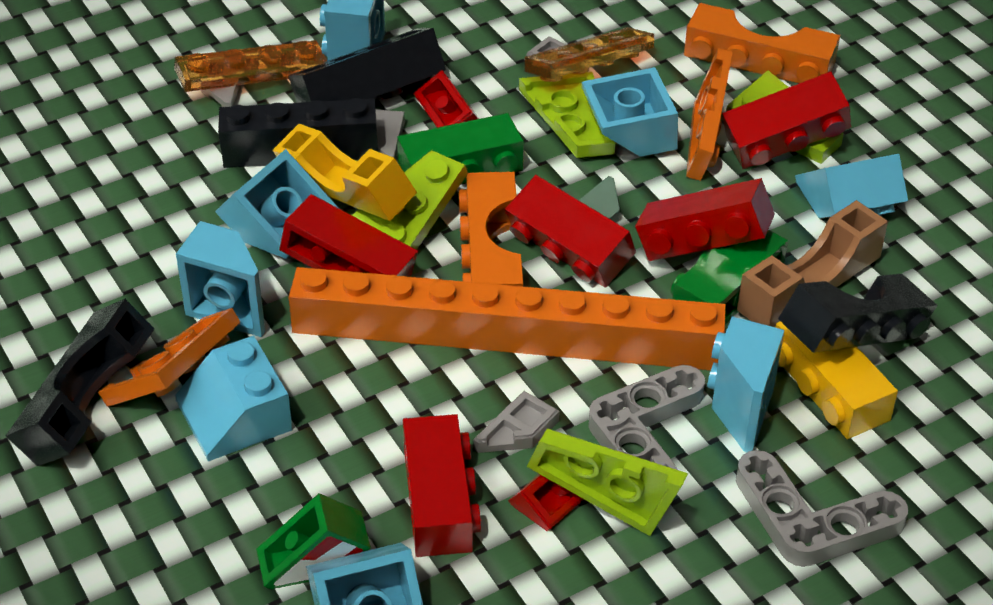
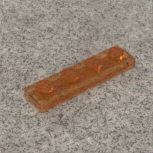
M626 27L526 56L525 72L539 75L542 81H560L563 79V75L582 74L588 72L589 67L596 65L608 66L614 64V60L619 58L638 57L639 52L654 48V33Z
M317 40L177 56L175 57L174 69L184 91L190 92L289 79L288 75L326 62L327 59L322 54Z

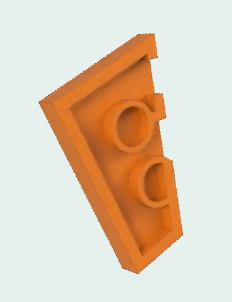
M718 47L693 104L686 177L701 181L707 167L713 168L718 158L720 146L716 145V141L722 125L720 117L733 54L732 51Z
M233 308L203 317L166 343L163 347L165 351L146 361H141L129 371L133 376L132 379L116 384L110 383L98 392L108 407L154 392L157 397L168 394L180 385L178 378L182 374L189 373L199 367L205 359L204 355L207 352H211L213 349L226 344L230 340L228 333L240 324L241 321Z

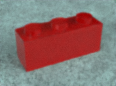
M831 71L722 113L726 137L742 169L754 165H763L774 157L790 151H799L808 144L826 137L838 136L843 131L851 128L850 105Z
M536 174L505 208L511 223L510 231L516 238L526 244L531 241L538 245L541 251L553 262H565L585 282L590 283L593 280L606 288L636 253L629 230Z
M759 178L647 203L635 228L648 260L654 261L765 238L775 213L763 180Z
M312 194L285 220L279 249L315 269L407 277L412 276L418 250Z
M458 414L403 418L404 455L415 557L471 553L473 533L481 532L479 504H470L469 496L476 495L474 468H465L464 460L471 459L469 433H460Z

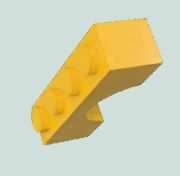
M298 124L272 150L277 157L286 149L328 197L388 221H391L397 214L402 212L406 204L417 193L394 157L369 149L358 161H355L339 150L321 131L302 124Z

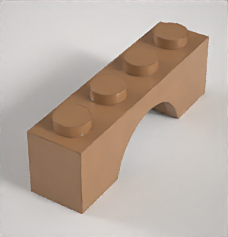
M854 201L828 219L817 241L797 261L785 265L771 255L743 273L737 311L752 322L775 327L776 323L780 322L778 318L798 284L827 281L833 286L838 287L879 259L888 221L859 201Z

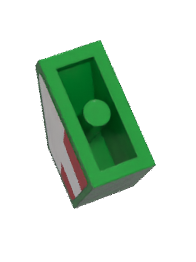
M318 493L256 550L264 587L276 589L309 582L306 569L308 565L368 551L371 549L362 512Z

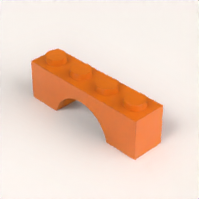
M699 3L687 25L684 56L712 62L719 47L733 52L730 67L762 75L769 70L779 79L801 83L833 71L840 35L804 27L798 32L786 36L760 35L744 28L737 21L734 10Z
M515 172L468 173L466 175V189H459V213H467V216H460V240L468 241V244H461L462 269H470V273H462V281L523 286L521 254L507 251L492 241L498 235L510 230L511 223L505 208L516 197Z

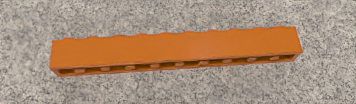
M303 267L296 268L289 293L292 333L666 367L689 365L700 370H711L713 363H718V359L711 357L716 335L718 332L725 333L726 304Z

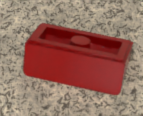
M443 70L413 93L437 128L480 119Z
M538 474L508 501L515 509L548 531L576 507L583 498Z

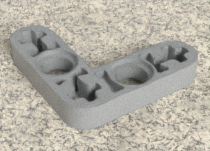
M680 365L603 395L594 400L590 405L588 425L590 432L601 446L626 453L620 448L623 444L629 442L637 443L644 448V451L629 455L678 470L646 427L699 405L703 399L705 377L695 367ZM642 397H650L655 399L658 405L645 408L638 405L636 400Z
M755 450L743 454L739 459L736 475L738 488L782 557L795 566H812L889 540L900 535L905 527L908 516L907 503L901 496L893 492H874L812 513L773 455L765 451ZM766 474L765 481H763L760 475ZM772 501H782L788 504L792 511L786 514L775 513L768 508L767 504ZM847 522L857 532L852 535H842L832 528V524ZM809 542H811V545H810V546H806V545L804 544V543H809Z

